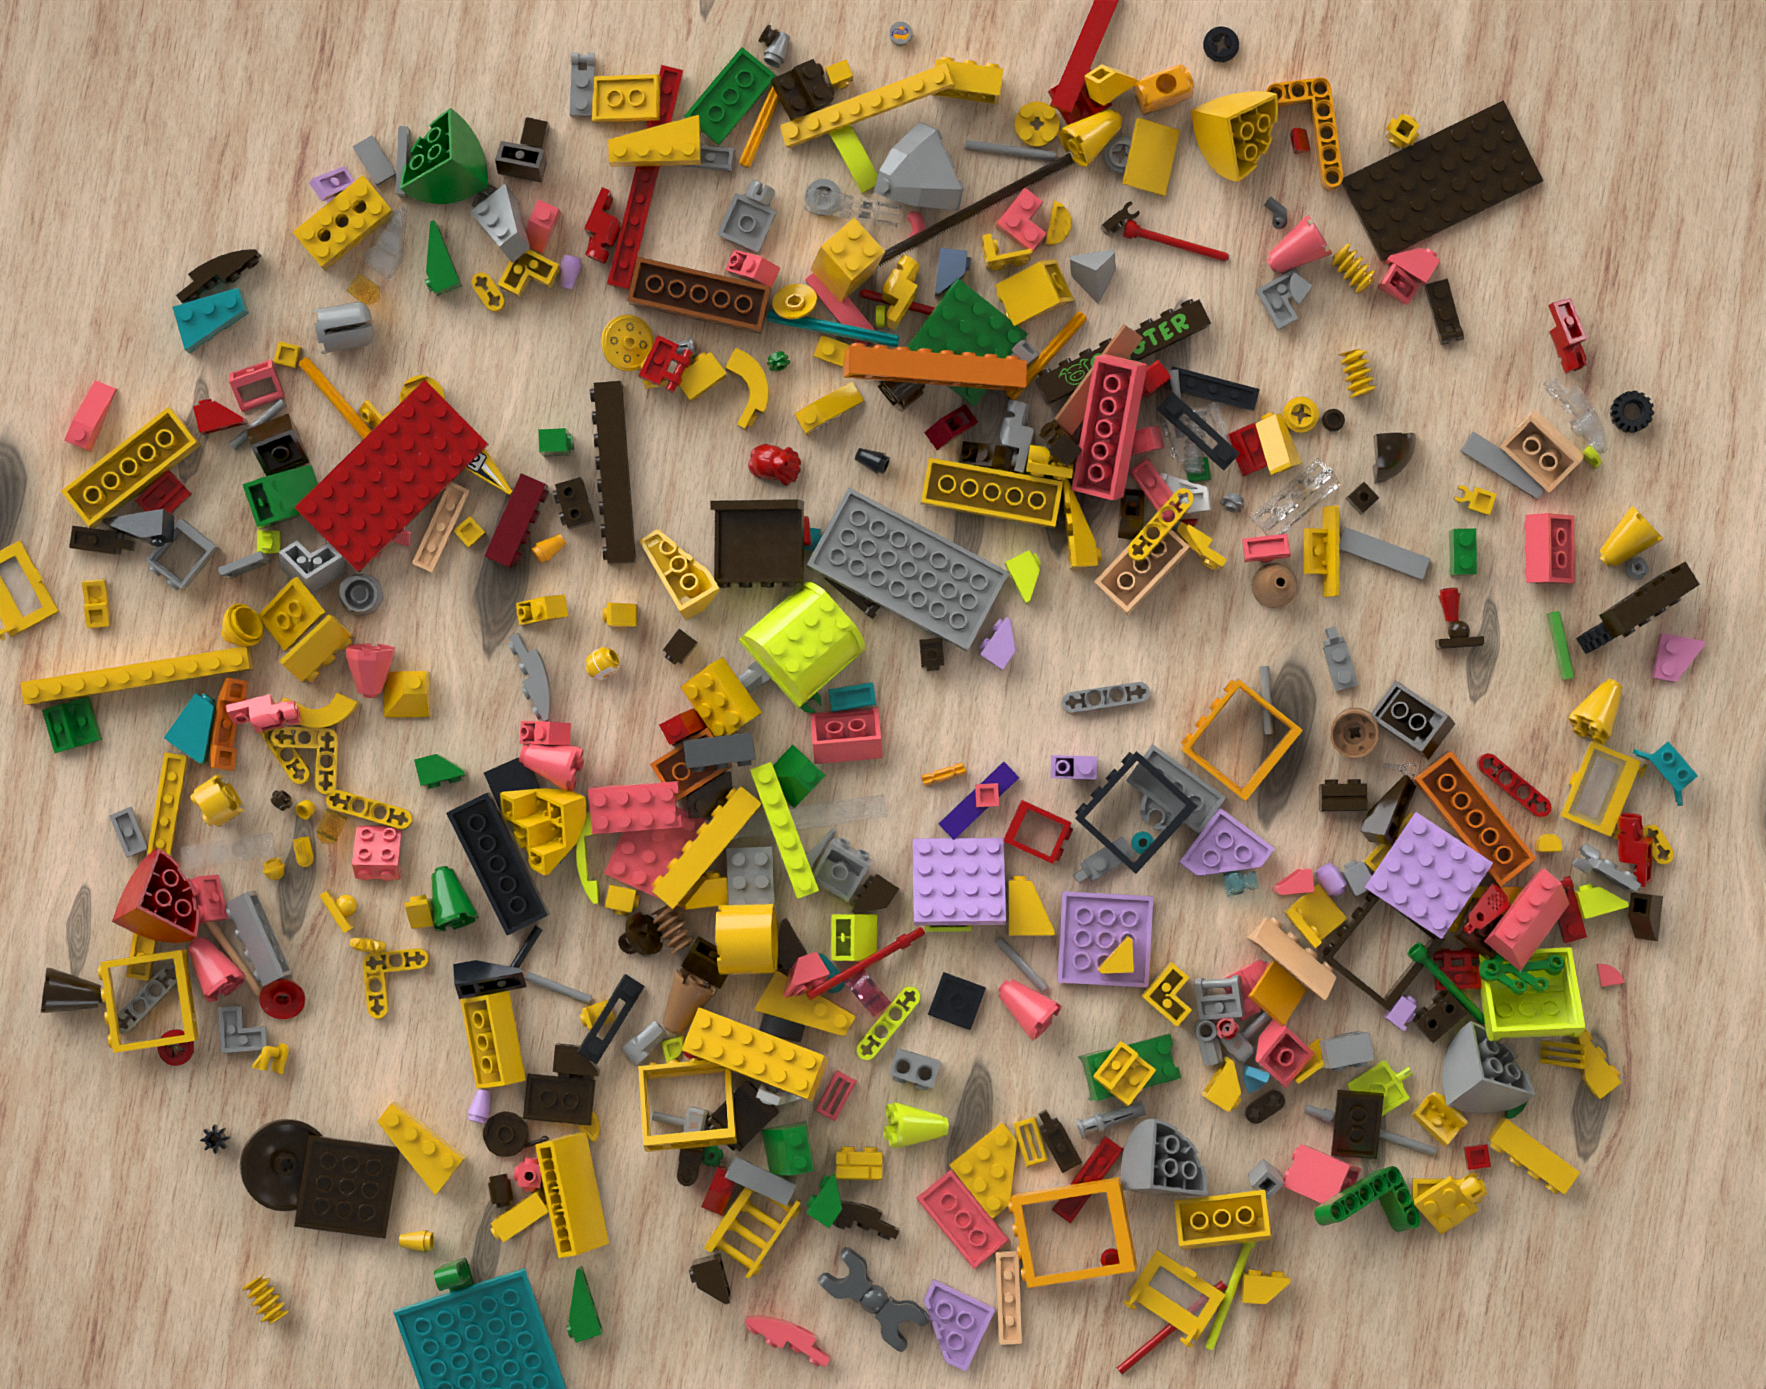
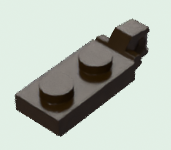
M72 525L69 548L116 555L121 554L122 549L134 551L136 542L123 540L124 534L119 532Z
M1046 1109L1038 1113L1043 1122V1125L1039 1126L1040 1133L1061 1172L1064 1173L1081 1164L1082 1161L1057 1117L1051 1119Z

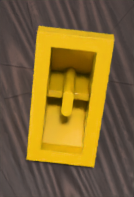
M1127 936L1097 970L1101 974L1134 972L1132 939Z

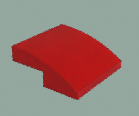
M1085 80L1071 115L1062 111L1059 112L1067 125L1107 110L1112 106V103L1110 102L1103 106L1089 98ZM1058 85L1048 91L1051 99H1053Z

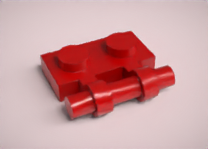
M658 335L638 376L657 386H660L662 380L665 379L669 381L666 390L674 393L676 387L680 386L682 382L681 377L685 369L689 368L693 352L685 349L681 356L676 353L679 344ZM672 361L677 363L673 374L667 371Z
M1447 948L1435 952L1433 960H1442L1443 967L1438 968L1459 989H1482L1479 974L1480 965L1472 966L1471 959H1479L1477 952L1470 950V948L1450 951ZM1463 959V966H1451V960ZM1434 977L1435 990H1447Z

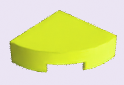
M1591 445L1582 451L1585 455L1584 459L1594 469H1597L1603 463L1601 457Z
M684 1035L661 1041L666 1063L675 1060L682 1052Z

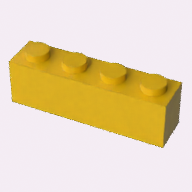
M1504 1117L1499 1120L1486 1138L1492 1142L1490 1147L1499 1154L1504 1151L1510 1155L1508 1160L1514 1165L1520 1167L1522 1164L1529 1169L1527 1171L1529 1176L1536 1181L1541 1178L1547 1182L1545 1187L1554 1194L1560 1192L1565 1195L1581 1173Z

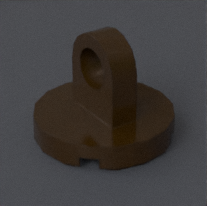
M642 912L630 916L626 921L625 932L618 940L620 949L627 954L639 953L644 957H651L660 952L663 947V941L661 942L660 939L662 931L658 932L657 930L659 928L658 923L654 924V919L648 914L643 915Z

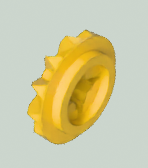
M1302 396L1289 400L1282 412L1287 427L1297 433L1308 432L1314 428L1319 419L1317 405L1311 399ZM1302 405L1303 413L1310 417L1302 418L1300 424H1298V417L1291 413L1298 412Z
M354 937L350 939L349 943L350 946L354 947V950L361 952L381 953V951L386 950V943L381 940Z

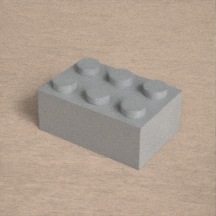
M773 846L727 848L729 905L775 904Z

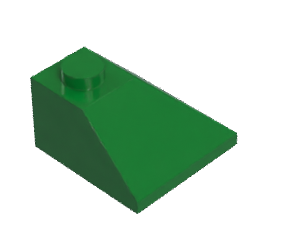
M794 745L773 765L785 800L793 808H796L826 776Z

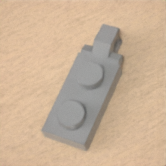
M1336 627L1325 629L1328 641L1323 642V650L1334 690L1338 691L1357 686L1356 676L1344 637H1338Z
M1123 836L1112 842L1129 859L1135 856ZM1104 847L1084 859V862L1080 863L1083 869L1073 874L1078 883L1087 877L1092 881L1123 862L1108 848Z

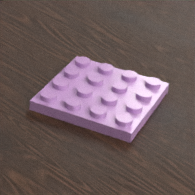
M1415 812L1366 884L1365 889L1442 939L1493 862Z
M1004 838L913 839L914 926L1006 925Z
M1062 891L1057 982L1149 988L1153 896ZM1129 936L1133 941L1134 972L1101 974L1097 968Z

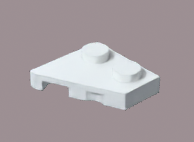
M1160 473L1173 494L1182 488L1192 492L1194 497L1193 505L1185 515L1211 511L1209 488ZM1187 494L1185 496H1178L1181 504L1183 502L1189 503Z
M761 1083L756 1096L765 1104L777 1106L803 1099L765 1083Z

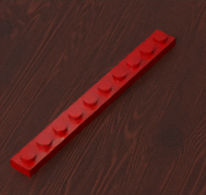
M661 65L659 72L660 116L659 120L647 121L645 129L672 121L684 73L683 70ZM636 166L607 285L630 290L660 166Z

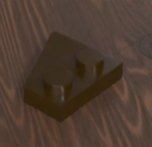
M731 771L724 772L721 776L687 795L688 818L712 817L711 814L719 805L723 807L729 801L725 797L733 789Z

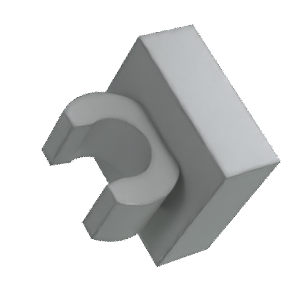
M1022 339L1011 349L1013 351L1011 356H1018L1021 360H1027V366L1040 354L1026 339Z

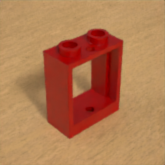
M1021 800L1003 842L1053 864L1055 860L1059 862L1064 851L1061 848L1064 839L1069 840L1074 828L1070 827L1072 822ZM1028 809L1064 825L1050 856L1014 840Z

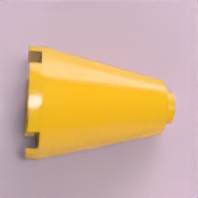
M1108 109L1064 126L1058 134L1065 152L1071 151L1074 155L1072 157L1073 161L1077 165L1086 167L1121 129L1122 117L1117 111Z
M1632 505L1599 550L1602 553L1599 558L1608 567L1611 564L1616 567L1661 542L1664 538Z

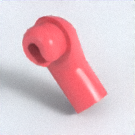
M910 211L907 214V221L911 223L913 229L908 238L926 229L921 213Z

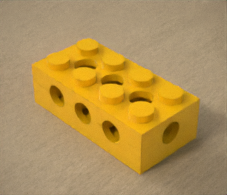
M362 175L296 228L293 234L320 267L326 271L394 216L395 213L364 175ZM365 204L366 210L363 213H357V208ZM349 219L347 226L339 227L341 220ZM325 233H331V238L326 242H322V236Z

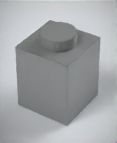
M1353 860L1345 864V869L1341 873L1352 895L1358 896L1368 891L1365 889V886L1371 879V875L1365 863Z
M1262 1159L1248 1174L1251 1187L1256 1191L1265 1190L1268 1200L1284 1185L1280 1171L1265 1159Z

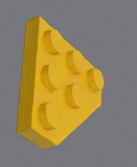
M1003 1122L949 1164L991 1219L1009 1206L1008 1202L1011 1198L1017 1139Z

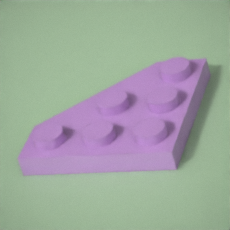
M1219 808L1179 863L1196 876L1262 867L1275 848Z
M933 1279L924 1297V1303L945 1362L967 1371L995 1312V1308Z

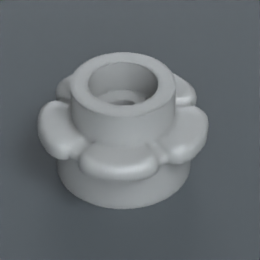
M1640 557L1630 559L1627 562V575L1635 580L1642 579L1648 573L1646 561Z

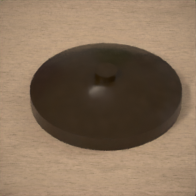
M279 1119L263 1125L248 1139L240 1158V1175L247 1192L259 1204L276 1211L296 1210L308 1136H323L313 1126L296 1119Z

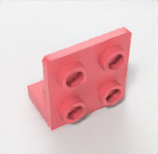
M205 875L190 879L197 895L195 896L197 910L200 912L199 925L206 922L229 919L219 875Z

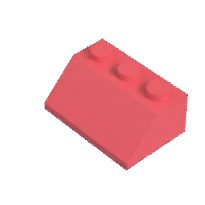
M1553 513L1525 515L1526 583H1575L1574 515Z
M878 707L810 713L815 764L883 758Z

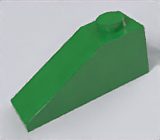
M435 220L430 222L426 265L428 279H425L429 292L434 291L436 296L462 287V284Z
M583 1266L578 1267L576 1270L568 1320L569 1325H566L570 1338L574 1337L575 1343L602 1335L603 1333Z

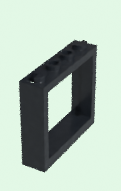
M1136 751L1134 754L1129 752L1121 762L1124 765L1118 771L1115 768L1105 778L1108 783L1103 788L1098 786L1090 796L1093 799L1088 805L1083 803L1075 811L1078 815L1075 819L1135 874L1140 871L1198 807ZM1138 761L1186 806L1135 862H1132L1089 823L1085 817Z

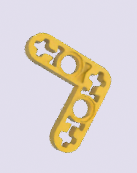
M284 727L273 729L270 739L277 747L315 748V789L321 794L333 792L336 787L338 737L336 732L329 728ZM280 730L283 731L284 735H292L291 730H295L293 736L294 745L290 744L291 739H285L282 744L279 743V740L275 739V735L279 734ZM302 731H306L310 735V741L307 744H301L298 741V734ZM326 732H329V736L333 737V741L328 743V749L333 748V753L329 751L320 752V747L325 748V741H321V736H325ZM323 755H329L332 758V765L328 768H323L320 765V758ZM319 770L325 772L332 770V775L327 774V781L331 782V787H327L326 791L323 790L322 786H319V782L324 780V774L319 775Z
M412 948L383 951L381 953H370L364 957L363 974L368 1014L372 1018H383L389 1011L386 972L425 967L430 959L429 953L425 949ZM405 952H409L408 957H414L417 955V952H420L421 956H425V960L421 961V965H418L417 961H409L410 966L407 967ZM393 954H398L402 957V964L399 967H394L390 963V958ZM382 955H386L385 963L387 969H384V964L376 965V969L368 966V961H371L372 956L375 960H384ZM373 979H378L382 983V988L379 992H373L370 989V982ZM383 994V998H379V1005L384 1006V1010L380 1011V1015H377V1012L372 1010V1007L376 1006V999L371 1000L370 995L378 996Z

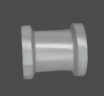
M693 337L686 341L674 342L679 344L676 351L677 354L682 356L684 350L689 349L693 352L692 358L696 357Z

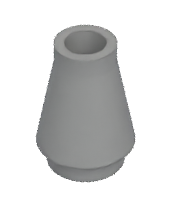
M778 32L775 39L764 52V61L770 66L780 67L785 62L788 42L790 40L788 34Z

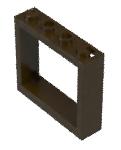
M1369 892L1365 897L1367 902L1362 908L1358 906L1351 915L1353 919L1348 926L1344 924L1337 932L1339 937L1334 943L1329 942L1324 948L1322 959L1385 1010L1389 1011L1423 969L1424 965L1422 963L1412 961L1382 998L1333 958L1380 899ZM1395 909L1431 938L1425 945L1428 957L1431 959L1446 939H1440Z

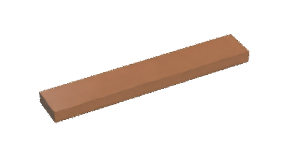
M1123 324L1101 355L1107 354L1128 359L1143 337ZM1093 366L1054 418L1071 434L1075 432L1085 416Z

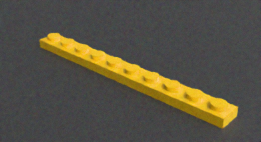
M164 752L147 855L157 848L170 856L172 855L188 756ZM133 933L129 957L155 953L157 941ZM153 961L128 965L126 977L150 981Z

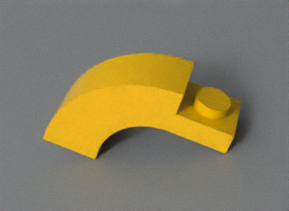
M336 692L333 700L328 705L319 709H310L296 702L301 715V724L299 725L310 728H329L338 725L355 712L360 702ZM283 697L281 702H290L293 700Z

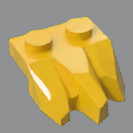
M1181 522L1177 532L1183 541L1190 546V549L1203 560L1201 564L1212 571L1222 568L1227 559L1208 547L1213 539L1189 524L1187 526Z

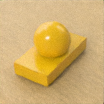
M330 890L320 894L319 897L341 931L347 933L354 929L348 917L357 910L356 899L349 894H344L336 900Z

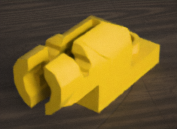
M904 254L897 263V269L892 270L883 285L882 299L891 304L885 316L887 317V327L893 330L897 328L915 299L918 285L914 284V281L920 270V264Z

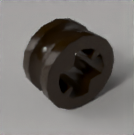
M768 24L758 42H764L766 47H769L779 30H773L771 25Z

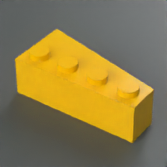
M395 1101L387 1107L377 1120L380 1127L435 1196L466 1158L463 1153Z

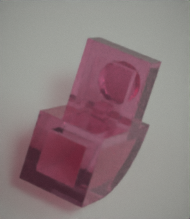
M865 969L845 980L850 990L873 1017L891 1003Z

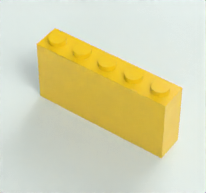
M586 1131L567 1134L536 1144L535 1147L558 1258L577 1256L609 1244Z

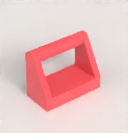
M272 359L229 373V383L242 412L285 398ZM268 377L272 378L277 391L245 402L243 401L239 387Z
M1302 868L1295 870L1274 885L1272 891L1279 895L1314 892L1312 869Z

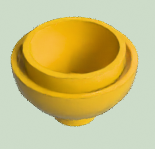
M236 603L225 611L221 635L226 642L241 647H251L262 640L264 634L263 624L255 610L248 605Z

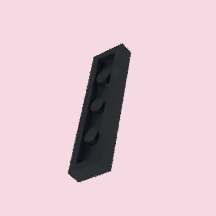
M1174 366L1171 367V370H1178L1180 393L1254 412L1260 389ZM1170 380L1166 385L1168 390H1171Z

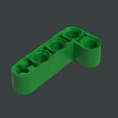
M466 1257L445 1263L434 1271V1278L439 1291L449 1289L452 1292L475 1284Z

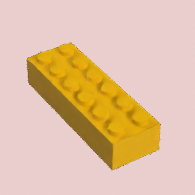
M168 406L63 488L61 492L87 526L95 529L103 523V518L112 516L158 480L167 470L172 469L202 444L176 411Z
M929 457L920 505L1054 529L1063 481Z
M698 1007L681 1049L690 1055L811 1102L814 1099L829 1058L822 1054Z

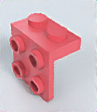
M358 826L356 828L352 859L355 879H383L385 881L401 879L399 863L401 829L391 826Z

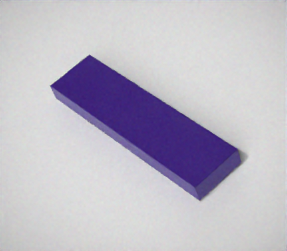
M1002 762L980 784L998 783L1000 797L1020 777L1005 762ZM974 789L938 824L955 840L988 807H976Z

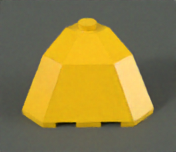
M552 788L500 793L502 816L506 822H511L515 830L513 836L520 849L525 848L528 853L529 859L527 862L531 869L545 876L549 875L579 839L587 818L585 797L571 790L566 791Z

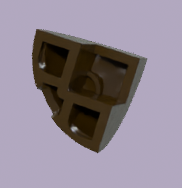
M1380 433L1373 436L1376 464L1373 465L1374 483L1387 481L1395 477L1406 467L1415 449V433Z

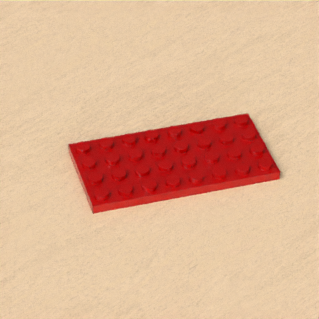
M424 379L294 508L360 573L489 444Z

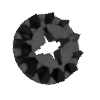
M1223 26L1215 27L1206 34L1203 41V49L1206 56L1214 62L1225 63L1233 59L1237 54L1239 39L1230 28ZM1224 36V45H1226L1228 48H1222V50L1219 53H1217L1218 46L1215 45V42H1220V40Z

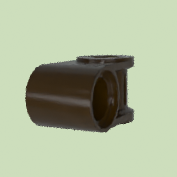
M704 1147L680 1149L677 1180L681 1185L691 1186L696 1182ZM686 1169H689L690 1174L694 1175V1178H690L688 1182L684 1181L685 1178L681 1176V1173H685Z

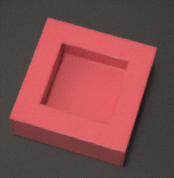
M998 783L975 784L976 807L999 806Z

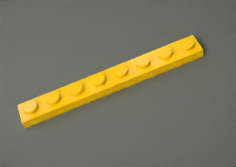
M947 63L782 124L780 128L785 146L791 148L954 87L955 84L950 67Z

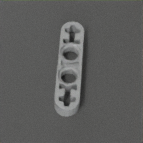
M1134 682L1075 691L1063 696L1062 707L1065 711L1074 713L1140 703L1149 697L1150 690L1145 683ZM1137 686L1145 689L1146 693L1142 695L1141 699H1138L1137 695L1130 696L1131 701H1127L1125 687H1129V692L1135 691ZM1114 689H1119L1123 692V699L1120 702H1114L1110 697ZM1093 692L1098 693L1101 697L1100 703L1096 706L1088 702V696ZM1080 694H1085L1084 702L1086 708H1082V703L1076 704L1075 709H1071L1070 705H1066L1069 696H1073L1077 700L1082 699Z
M173 963L165 965L117 1014L119 1026L121 1024L119 1019H126L130 1015L126 1012L127 1010H129L131 1015L137 1017L136 1021L133 1017L127 1022L128 1028L119 1027L121 1034L132 1031L175 987L177 978L168 979L166 984H169L168 988L164 982L158 980L159 977L163 980L168 976L167 969H175ZM153 984L160 985L162 989L158 997H154L150 993V987ZM138 1000L143 1001L146 1005L143 1013H137L134 1010V1004Z

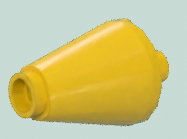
M1607 679L1570 713L1568 721L1574 727L1573 732L1577 736L1590 737L1601 745H1604L1610 738L1622 696L1623 687L1619 682Z

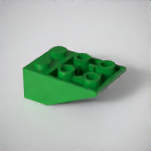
M312 465L269 475L242 484L257 528L265 529L302 516L294 507L318 485Z

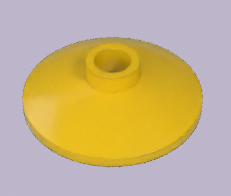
M787 285L774 295L772 300L773 310L778 316L785 319L802 318L815 308L817 295L808 285Z

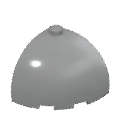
M1472 1021L1458 1031L1448 1047L1443 1064L1442 1080L1447 1106L1470 1113H1497L1526 1103L1535 1096L1526 1070L1522 1071L1514 1060L1517 1056L1505 1042L1501 1045L1498 1041H1489L1486 1028Z
M1158 1119L1142 1121L1134 1128L1124 1148L1121 1163L1123 1190L1159 1195L1207 1196L1206 1172L1204 1166L1200 1164L1197 1156L1198 1151L1188 1137L1185 1138L1177 1130L1178 1128L1170 1123Z

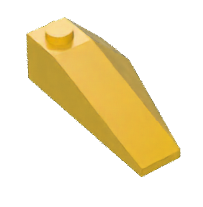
M1067 478L1062 480L1069 569L1097 567L1098 562L1102 561L1101 549L1096 548L1094 537Z
M659 529L639 539L638 541L684 619L687 621L704 611L720 590L709 570L683 551Z

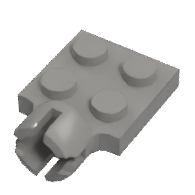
M752 180L744 195L735 193L717 235L760 253L777 214V211L770 208L775 190L765 184L759 196L763 184L762 182Z
M1583 844L1579 848L1580 854L1585 859L1573 858L1572 865L1586 874L1593 870L1626 891H1638L1641 884L1636 881L1637 877L1628 871H1618L1616 869L1618 865L1608 859L1599 860L1601 853L1589 844Z

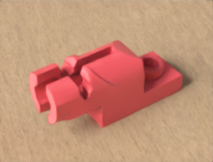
M269 694L226 705L227 713L234 725L250 721L256 733L284 728L286 722H288L289 726L301 724V715L295 700L276 704Z

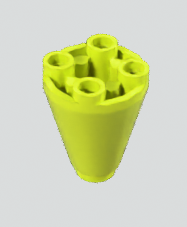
M898 1102L886 1105L885 1113L888 1118V1126L884 1127L883 1136L884 1140H889V1146L892 1148L922 1143L948 1134L949 1123L947 1117Z

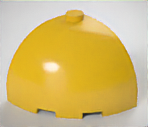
M1263 91L1235 93L1216 98L1191 110L1195 137L1201 153L1208 164L1219 175L1228 180L1239 182L1258 166L1256 163L1261 155H1266L1273 139L1270 136L1273 123H1277L1278 98L1276 93Z

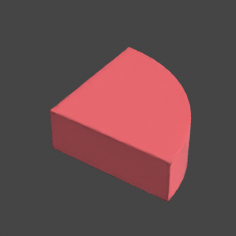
M1597 964L1601 987L1624 983L1623 977L1617 969L1607 964Z

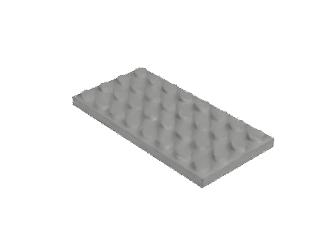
M848 488L806 565L807 568L966 652L970 648L1009 574L1008 571L851 488Z

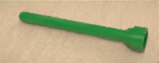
M1421 942L1414 944L1407 952V955L1413 962L1422 963L1480 1024H1485L1483 1013L1428 957L1425 946Z

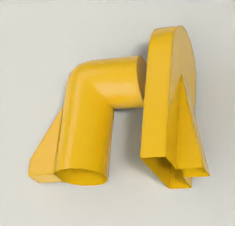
M310 836L293 839L297 863L302 867L310 866L314 861Z
M280 1043L277 1047L264 1046L261 1055L253 1063L252 1068L267 1071L270 1057H274L270 1070L278 1074H284V1067L289 1052L288 1045Z

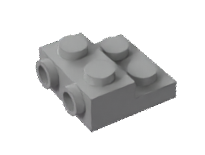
M834 837L815 868L813 876L816 884L849 902L873 860L869 858L870 854L863 849H858L857 851L850 847V842L845 838L839 837L836 839Z

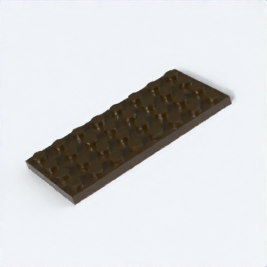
M1503 100L1344 177L1341 183L1381 261L1532 188L1544 180Z

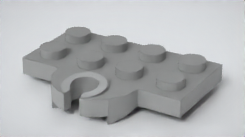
M1152 744L1143 757L1198 806L1183 823L1200 834L1226 797ZM1140 763L1136 765L1126 779V782L1144 794L1140 801V813L1145 823L1149 821V815L1152 811L1158 810L1161 812L1162 820L1154 824V829L1164 830L1186 806Z

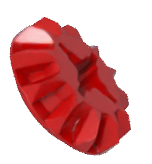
M173 1029L165 1032L161 1038L185 1035L183 1030ZM194 1041L179 1043V1046L185 1050L177 1051L175 1056L173 1053L174 1049L170 1048V1046H157L158 1054L166 1064L172 1066L185 1064L194 1053Z

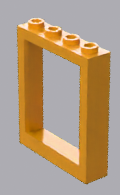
M1121 1177L1017 1193L1008 1202L1010 1214H1014L1015 1218L1013 1233L1019 1239L1020 1246H1017V1254L1019 1260L1022 1259L1024 1268H1021V1276L1023 1282H1027V1288L1133 1272L1138 1268ZM1107 1192L1120 1264L1035 1277L1022 1205Z

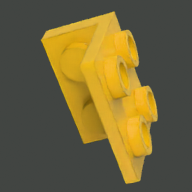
M991 234L982 235L981 247L986 269L991 268L992 271L1005 269V265L1014 264V267L1026 265L1027 261L1031 259L1032 249L998 255L997 239H992Z
M1319 884L1314 886V892L1305 893L1283 912L1313 948L1318 947L1322 943L1321 940L1347 919Z

